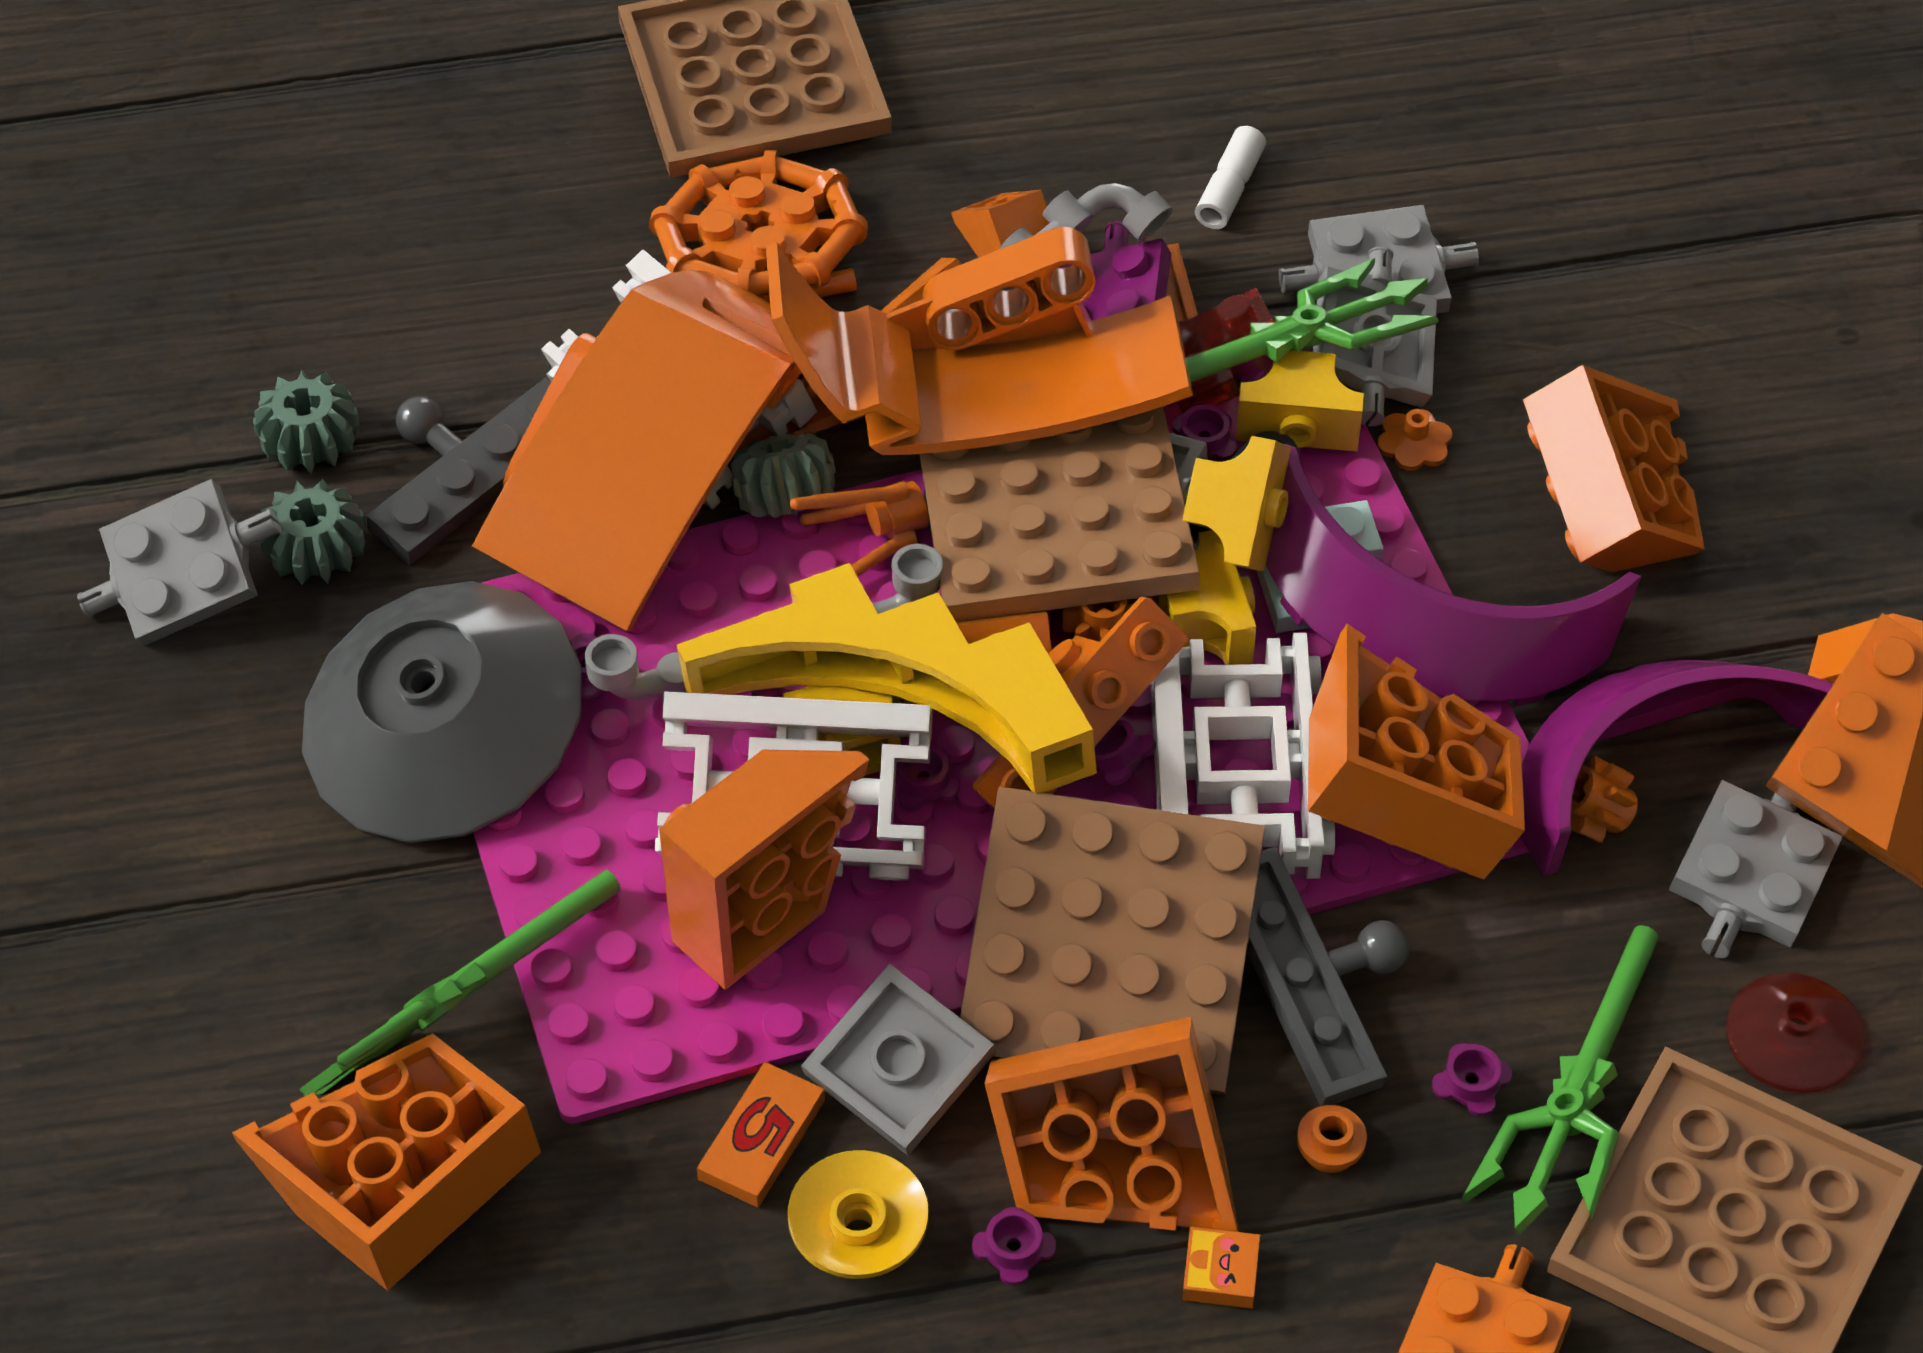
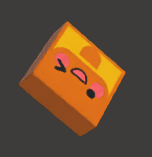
M1190 1226L1182 1301L1253 1309L1260 1234Z

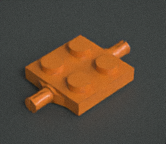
M1509 1244L1505 1247L1504 1255L1494 1278L1478 1277L1435 1263L1398 1353H1559L1571 1322L1572 1307L1529 1294L1521 1288L1534 1256L1528 1249L1521 1247L1517 1258V1245Z

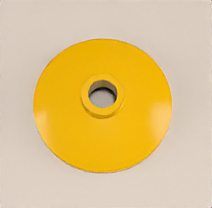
M852 1150L828 1156L811 1166L796 1183L788 1204L789 1231L799 1252L818 1269L837 1277L850 1279L872 1278L898 1268L919 1248L928 1226L927 1197L917 1177L898 1160L873 1151ZM854 1220H864L871 1225L868 1229L860 1231L846 1228Z

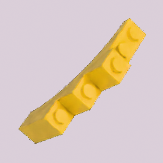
M850 563L789 584L792 604L762 613L753 618L676 645L687 693L734 695L741 692L787 686H837L889 694L919 705H931L932 709L976 732L1011 762L1027 786L1035 794L1048 792L1097 773L1093 729L1030 623L992 634L987 638L968 644L939 592L878 614Z

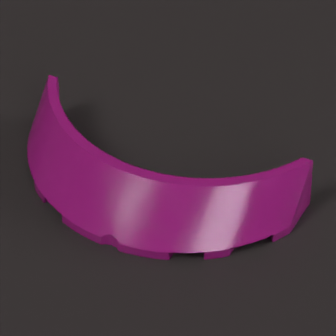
M1284 444L1291 448L1282 490L1288 492V507L1282 526L1280 528L1274 527L1266 566L1279 590L1282 592L1281 605L1298 626L1305 621L1316 633L1333 646L1331 655L1335 649L1340 632L1346 624H1349L1366 636L1361 646L1389 664L1392 663L1396 656L1417 669L1414 679L1440 698L1455 694L1473 707H1476L1478 701L1514 700L1515 706L1542 701L1548 692L1570 685L1586 675L1589 678L1606 664L1641 575L1629 571L1616 582L1593 594L1562 603L1538 606L1490 604L1457 597L1436 590L1388 566L1355 541L1331 516L1314 492L1300 463L1296 448Z
M1676 660L1645 664L1595 681L1563 702L1543 723L1531 741L1522 763L1525 831L1520 838L1544 876L1558 872L1571 834V804L1576 779L1587 754L1595 743L1730 700L1746 697L1758 699L1769 704L1787 723L1799 729H1804L1833 683L1788 670L1707 660Z

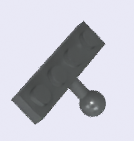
M545 377L463 441L444 425L443 411L434 400L425 396H415L404 401L396 413V427L400 435L413 444L421 445L428 443L443 456L366 515L367 529L410 566L495 500L504 488L503 480L507 467L551 381Z
M1276 846L1263 850L1247 954L1319 1105H1333L1383 1088L1387 1074L1339 976L1365 967L1378 974H1389L1397 971L1405 964L1410 953V942L1406 932L1399 925L1391 921H1375L1367 925L1360 932L1357 942L1326 951Z

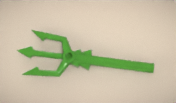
M1375 258L1322 280L1298 292L1297 309L1293 312V315L1275 316V323H1250V335L1186 358L1190 382L1264 355L1277 363L1291 349L1299 352L1305 346H1317L1324 341L1353 350L1435 325L1439 321L1436 316L1394 314L1392 322L1353 334L1335 326V324L1389 304L1405 306L1428 287V278L1388 282L1384 291L1329 311H1325L1322 307L1317 306L1314 300L1344 287L1358 289L1374 267Z
M603 870L460 970L423 990L403 1006L404 1009L391 1017L385 1025L337 1057L336 1063L301 1087L300 1091L304 1096L313 1092L316 1095H321L370 1060L384 1054L419 1028L422 1032L448 1014L462 1000L620 892L621 887L617 878L609 870Z
M1638 925L1633 929L1579 1055L1560 1056L1561 1078L1553 1079V1093L1549 1096L1547 1105L1507 1116L1462 1197L1463 1202H1468L1505 1177L1500 1164L1519 1131L1553 1126L1528 1185L1513 1193L1515 1229L1518 1236L1548 1207L1543 1192L1568 1136H1574L1582 1132L1599 1140L1589 1173L1576 1179L1593 1220L1619 1132L1590 1110L1605 1098L1602 1089L1618 1076L1614 1063L1606 1060L1659 939L1657 932L1648 926Z

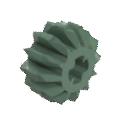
M301 370L297 380L289 382L277 377L275 390L260 392L259 408L254 411L255 417L253 418L255 432L259 436L262 451L267 455L268 460L279 459L286 472L299 464H303L310 474H312L316 463L325 462L336 467L338 453L353 452L354 435L358 433L359 417L357 408L353 406L351 393L347 390L345 383L334 384L327 372L315 379H309L304 371Z
M792 432L777 437L770 435L768 439L752 441L746 448L739 449L733 455V462L731 463L733 493L738 498L740 509L749 512L752 516L760 518L771 515L774 518H778L785 514L797 515L802 510H793L790 507V501L793 498L834 493V473H836L833 454L829 453L827 441L816 437V435L810 433L795 435Z
M322 479L314 488L306 489L297 481L292 494L274 491L273 506L261 509L262 513L271 508L279 520L278 524L281 526V533L260 541L262 553L266 555L267 561H272L273 568L277 570L280 577L294 573L295 578L303 585L311 576L319 575L328 584L331 571L336 569L351 572L352 557L364 554L365 539L363 529L365 528L363 512L359 509L358 503L352 502V497L347 493L345 487L331 491L330 487Z

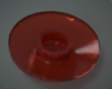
M1776 973L1752 981L1736 995L1726 1020L1728 1044L1739 1064L1760 1082L1787 1092H1817L1838 1084L1854 1069L1863 1047L1861 1021L1848 999L1828 983L1803 974ZM1789 1017H1796L1802 1019L1808 1024H1796L1789 1019Z

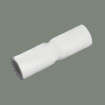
M1240 126L1235 130L1218 163L1217 171L1212 175L1195 209L1197 220L1205 227L1222 229L1227 225L1243 193L1244 184L1249 180L1266 146V138L1258 129L1251 126Z

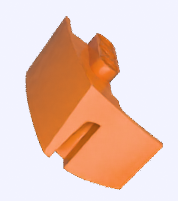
M1053 228L941 272L932 277L924 286L922 300L887 314L869 305L849 312H840L832 309L814 292L789 261L777 242L766 246L771 320L782 342L813 391L835 417L842 423L865 415L869 445L881 455L948 452L1044 438L1134 416L1193 396L1176 307L1171 295L1137 308L1091 321L1082 302L1094 291L1096 281L1088 241L1082 232L1074 228ZM1066 264L1072 265V266H1070V267L1063 268V269L1058 268L1059 266L1066 265ZM1007 287H1016L1012 290H1001ZM951 309H959L958 311L951 313L945 312Z
M685 270L674 272L647 281L631 289L598 337L589 333H583L569 347L507 467L503 480L504 488L489 512L472 547L623 630L631 632L675 550L740 444L764 408L767 407L772 410L791 391L801 373L771 320L770 303L707 271Z

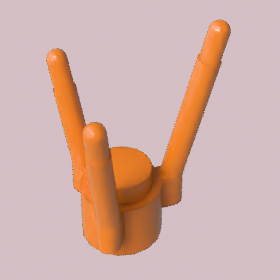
M902 481L886 487L797 497L790 501V507L793 510L826 508L801 515L800 523L804 526L867 514L874 534L876 536L886 534L891 538L851 565L857 577L895 554L899 549L907 545L918 544L915 531L928 527L929 514L920 487L914 481Z

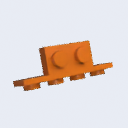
M1138 598L1100 642L1075 635L1072 640L1067 639L1058 644L1048 654L1093 729L1094 747L1188 641L1187 635L1151 598ZM1001 754L998 755L973 784L974 791L994 811L998 786L1031 791L1011 762ZM1057 788L1045 793L1053 794L1057 790Z

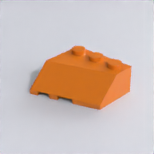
M1581 365L1523 399L1530 419L1527 425L1529 436L1535 447L1542 453L1549 473L1546 478L1548 491L1554 501L1560 506L1568 528L1565 532L1566 543L1571 553L1580 563L1609 572H1617L1695 555L1705 549L1694 490L1679 473L1678 465L1688 460L1685 442L1679 437L1674 438L1670 422L1680 417L1677 400L1585 365Z
M1882 613L1765 787L1842 835L1921 888H1923V638Z
M1346 624L1340 632L1309 717L1308 812L1383 840L1390 845L1398 846L1427 857L1446 867L1460 870L1484 880L1525 831L1521 738L1455 694L1440 698L1414 679L1417 669L1397 656L1391 664L1382 660L1361 646L1366 636L1349 624Z
M763 749L692 804L685 803L677 807L668 816L664 825L659 828L672 942L724 990H727L825 912L841 858V854L832 847L834 839L840 828L851 823L856 803L847 796L852 780L857 781L865 776L869 759L862 752Z
M1191 1016L990 1062L984 1084L1016 1207L1025 1210L1034 1217L1092 1223H1104L1105 1220L1150 1224L1149 1228L1175 1231L1176 1226L1189 1228L1191 1226L1239 1232L1224 1145Z
M433 1033L357 1070L354 1082L320 1099L313 1092L290 1103L293 1112L261 1128H258L254 1121L232 1132L236 1142L293 1212L387 1291L541 1153L526 1105Z

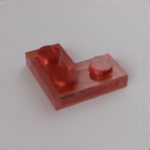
M1257 287L1241 295L1230 296L1218 306L1193 318L1178 321L1186 358L1250 335V323H1274ZM1226 369L1191 382L1193 396L1177 401L1182 414H1184L1189 408L1205 404L1217 407L1240 396V391L1230 370Z

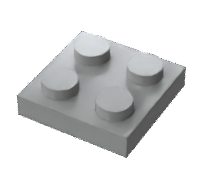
M889 964L805 1060L801 1067L804 1075L818 1086L824 1088L827 1093L909 1156L995 1055L996 1050L991 1041Z

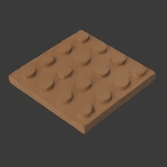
M647 0L618 6L619 23L670 178L689 175L690 169L700 164L711 168L761 157L764 155L765 150H777L779 156L892 133V117L848 0Z
M1163 407L1116 421L1044 438L982 448L920 454L933 546L943 560V574L939 580L941 597L955 622L1200 590L1199 569L1189 523L1182 520L1185 505Z
M998 786L960 1016L963 1021L994 1044L996 1053L991 1060H998L1191 1016L1210 1093L1225 1096L1265 825L1040 792L1035 794L1034 791Z
M1665 1046L1619 1131V1137L1593 1220L1584 1199H1582L1550 1258L1547 1272L1712 1353H1833L1923 1166Z

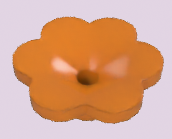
M1414 409L1406 415L1393 413L1385 417L1382 424L1383 433L1378 438L1377 448L1381 455L1394 458L1395 463L1400 469L1416 471L1423 465L1436 467L1442 465L1447 460V446L1452 441V430L1447 424L1435 421V418L1429 411Z

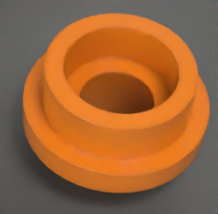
M1337 1105L1319 1106L1309 1111L1300 1121L1297 1132L1298 1148L1307 1162L1319 1171L1337 1173L1346 1170L1362 1157L1366 1147L1367 1133L1361 1119L1347 1108ZM1335 1131L1344 1137L1339 1140H1329L1321 1132Z

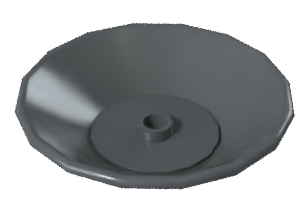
M474 581L419 588L367 614L328 653L305 701L302 755L320 798L358 830L406 843L464 837L517 811L559 768L581 719L582 666L562 623L522 592ZM428 684H433L431 688L420 693L423 687H425Z

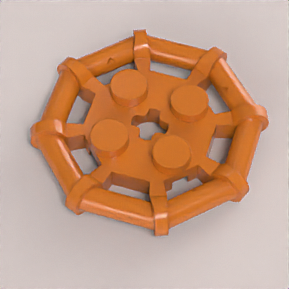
M765 150L764 155L761 157L711 168L700 164L690 169L689 179L664 206H659L652 211L649 228L660 241L667 260L666 269L671 273L685 270L711 272L760 297L769 295L768 271H766L767 245L777 242L806 282L814 289H819L830 282V273L850 249L865 241L868 223L862 215L858 214L848 191L849 181L847 176L838 169L832 168L824 171L779 157L777 150ZM778 181L785 182L807 190L802 193L793 189H789L778 185ZM701 200L707 205L699 216L689 214ZM830 207L835 219L819 220L817 214ZM699 241L701 247L691 250L689 247H686L685 242ZM819 245H822L817 253L814 252Z

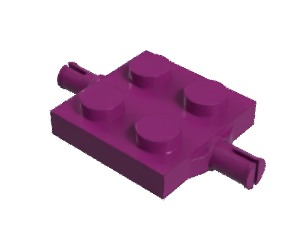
M1115 221V227L1111 222L1106 225L1104 248L1101 252L1090 254L1096 281L1094 291L1082 302L1091 321L1137 308L1166 297L1171 252L1163 238L1128 245L1130 232L1122 225V222ZM1066 264V265L1059 266L1058 268L1063 269V268L1070 267V266H1072V265Z

